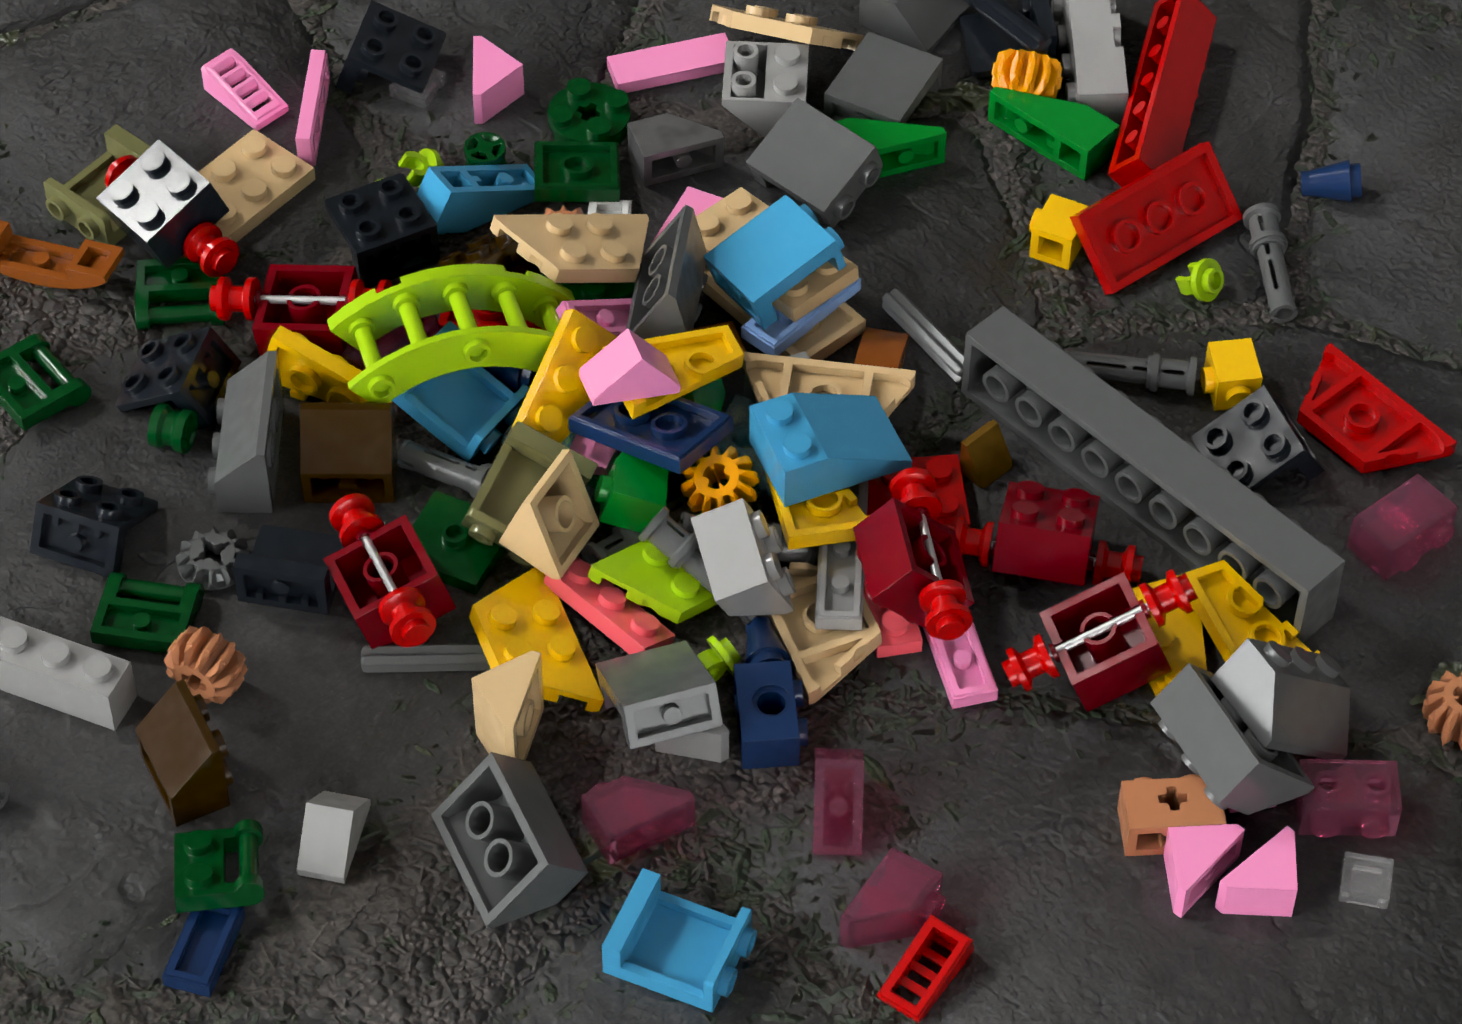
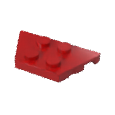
M1332 343L1325 347L1322 361L1318 370L1314 373L1309 392L1305 395L1299 409L1297 418L1299 424L1362 474L1449 457L1454 454L1457 444L1456 440Z

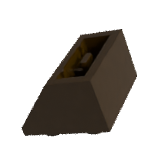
M300 403V475L304 503H336L340 498L354 493L367 495L373 503H395L398 459L392 403Z
M184 679L175 682L135 728L141 757L176 827L230 806L227 786L233 784L232 774L224 759L229 756L224 738L219 729L210 730L206 723L210 721V715L201 694L193 696Z

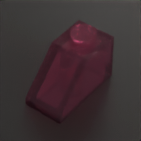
M815 748L813 855L862 856L863 749Z
M622 776L609 783H599L587 793L581 795L582 823L609 865L695 826V798L687 790Z
M892 847L841 916L839 944L848 949L916 936L929 916L933 915L937 918L944 906L945 896L941 894L943 873Z

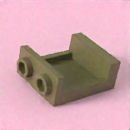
M117 124L104 133L107 151L64 185L52 177L43 182L47 199L45 204L53 217L60 221L65 220L77 228L88 240H95L110 245L117 244L127 234L115 224L96 199L107 188L105 185L107 170L111 163L120 157L132 155L139 158L151 147Z
M517 420L509 431L460 525L468 528V534L476 541L489 546L496 543L509 550L499 543L500 538L523 501L563 449L570 448ZM571 449L584 485H586L592 478L598 464ZM509 550V556L514 561L526 567H533L530 563Z

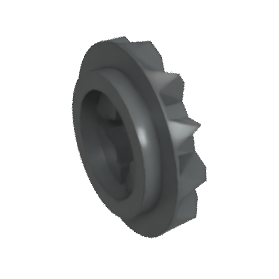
M213 526L209 533L204 534L195 530L190 541H181L180 552L176 556L180 576L186 583L203 584L204 590H220L234 585L233 565L237 553L250 554L245 538H238L233 529L219 532ZM209 550L215 555L220 554L222 565L220 566L217 561L214 562L211 558H206L205 552Z

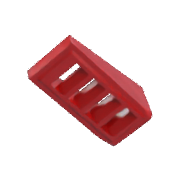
M930 915L876 997L919 1024L974 951L973 939L935 916ZM933 942L951 952L948 959L929 948ZM922 956L941 967L938 974L918 962ZM911 970L931 982L927 989L907 977ZM901 985L921 997L917 1005H914L895 993L897 988Z

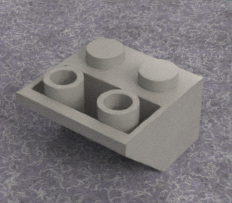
M726 41L722 106L761 136L766 137L797 97L807 103L809 44Z
M741 498L691 518L714 600L728 616L788 614L794 611L790 595L796 593L795 585L787 567L781 568L777 555L783 552L782 542L776 528L773 525L768 527L761 510L754 511Z

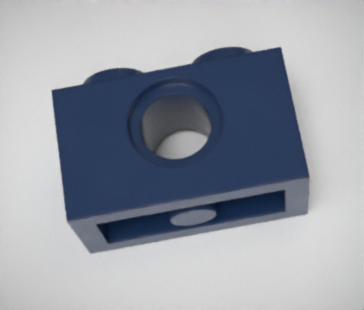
M791 660L734 664V701L742 769L799 765L800 746H808V728L806 717H797L796 707H803V687L801 679H793Z

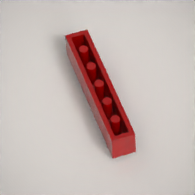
M1159 0L1154 4L1108 170V175L1121 187L1183 153L1187 131L1191 125L1190 120L1195 101L1198 97V89L1206 67L1205 62L1213 40L1212 35L1217 17L1200 0Z

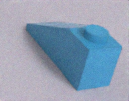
M527 164L431 166L426 171L417 195L435 221L438 235L464 233L492 221L494 215H505L534 202V171Z

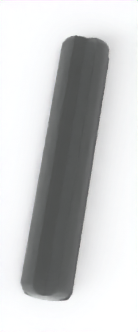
M894 288L890 293H885L882 297V308L907 334H910V337L956 383L962 384L964 353L900 289Z
M480 643L421 644L414 647L384 645L378 646L373 650L370 645H365L361 650V667L365 673L488 671L491 669Z

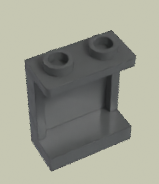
M868 31L824 93L823 114L834 121L846 118H860L906 123L928 90L937 92L941 87L943 58Z
M798 97L746 161L755 181L766 188L773 184L799 202L806 204L822 217L825 225L832 229L840 220L846 219L852 213L858 197L866 187L869 188L876 183L883 167V162L876 146Z
M686 640L595 663L600 691L604 697L603 704L606 708L616 707L622 717L625 740L631 750L723 726L716 682Z

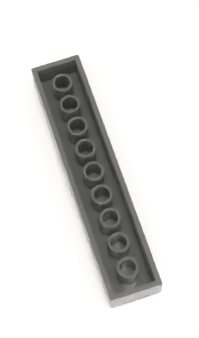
M1004 306L966 333L961 392L1095 495L1100 496V499L1193 570L1225 560L1264 598L1263 605L1282 623L1287 620L1299 631L1296 637L1304 643L1333 618L1345 560L1332 547L1324 545L1314 538L1297 521L1286 517L1271 506L1262 495L1251 491L1235 479L1226 468L1216 465L1200 453L1192 443L1181 439L1165 427L1157 417L1146 413L1134 404L1125 393L1111 387L1099 378L1090 367L1079 363L1064 352L1059 344L1048 340L1032 328L1024 318L1017 317Z

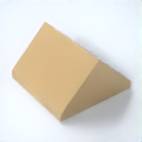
M563 449L523 501L499 540L500 544L551 579H561L600 525L571 449Z
M532 650L471 678L476 735L489 754L493 752L522 760L527 758L544 710L541 652Z

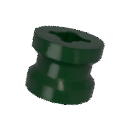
M480 132L470 136L465 141V166L507 164L505 159L506 145L499 135L492 132Z
M158 403L151 414L148 424V444L156 448H162L165 445L171 446L175 452L187 454L194 443L197 433L198 416L196 411L190 409H183L180 412L174 411L169 404Z

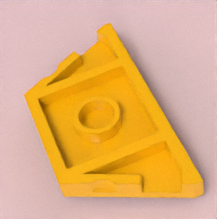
M534 567L473 604L469 619L491 669L531 650L541 652L544 700L557 703L559 695L586 702V711H600L604 697L559 597L543 582L546 574Z

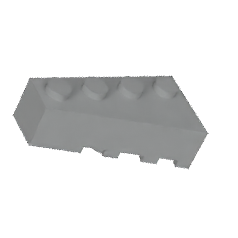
M1052 0L1051 12L1053 20L1060 23V25L1056 26L1058 34L1057 49H1064V53L1060 57V63L1063 67L1061 77L1068 78L1069 83L1065 84V101L1088 105L1102 115L1108 116L1115 123H1122L1129 92L1124 47H1121L1120 13H1116V0Z

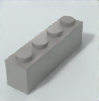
M0 616V690L114 731L117 729L138 696L131 661Z

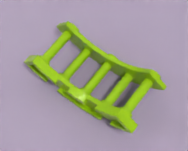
M457 264L407 274L400 277V284L379 293L374 288L343 306L327 319V323L332 333L361 353L366 369L347 383L349 389L368 402L389 403L400 394L422 382L458 370L497 366L537 372L560 322L555 311L562 301L575 300L571 290L559 283H554L552 279L538 273L527 271L524 275L505 270L504 265ZM472 310L503 312L508 326L478 327ZM453 311L460 330L427 337L421 318ZM525 320L534 323L542 329L529 328ZM404 325L410 345L381 359L375 340Z

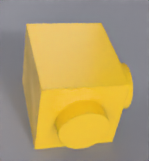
M1051 193L1043 209L1037 207L1031 217L1029 232H1031L1029 257L1069 270L1082 247L1070 217L1088 206Z
M1252 338L1208 342L1204 367L1200 371L1202 391L1204 394L1210 393L1214 411L1228 410L1262 385L1263 377Z

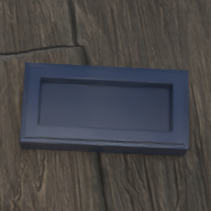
M244 906L190 912L162 974L163 985L211 998L246 917Z

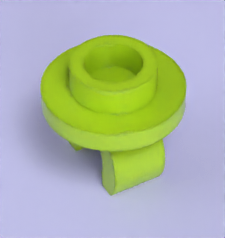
M425 148L419 153L415 151L405 152L399 160L398 166L412 170L406 179L411 186L419 188L428 167L444 166V163L436 150Z
M1203 258L1198 262L1190 263L1187 267L1191 276H1178L1175 279L1181 294L1194 295L1197 300L1204 302L1214 300L1224 285V274L1219 263L1210 258Z
M713 635L710 636L707 642L712 649L699 653L697 657L715 682L723 676L726 670L734 677V664L742 660L741 656L726 637L718 641Z

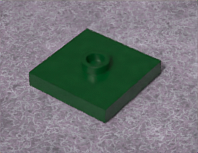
M534 142L535 201L620 202L618 142Z
M435 491L412 527L442 582L477 595L505 548L496 543L489 546L476 541L468 534L469 529L460 525L471 503Z

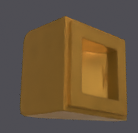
M994 419L987 422L961 442V473L982 489L989 486L1012 468L1010 453L999 424Z

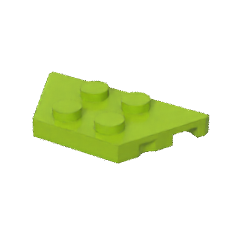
M648 540L640 541L591 564L588 578L592 582L600 585L602 580L606 579L627 590L625 598L640 606L650 607L658 615L676 624L718 605L711 592L682 567L676 569L667 564L668 558Z

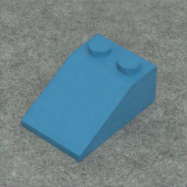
M792 392L749 406V441L784 507L912 467V459L876 396Z

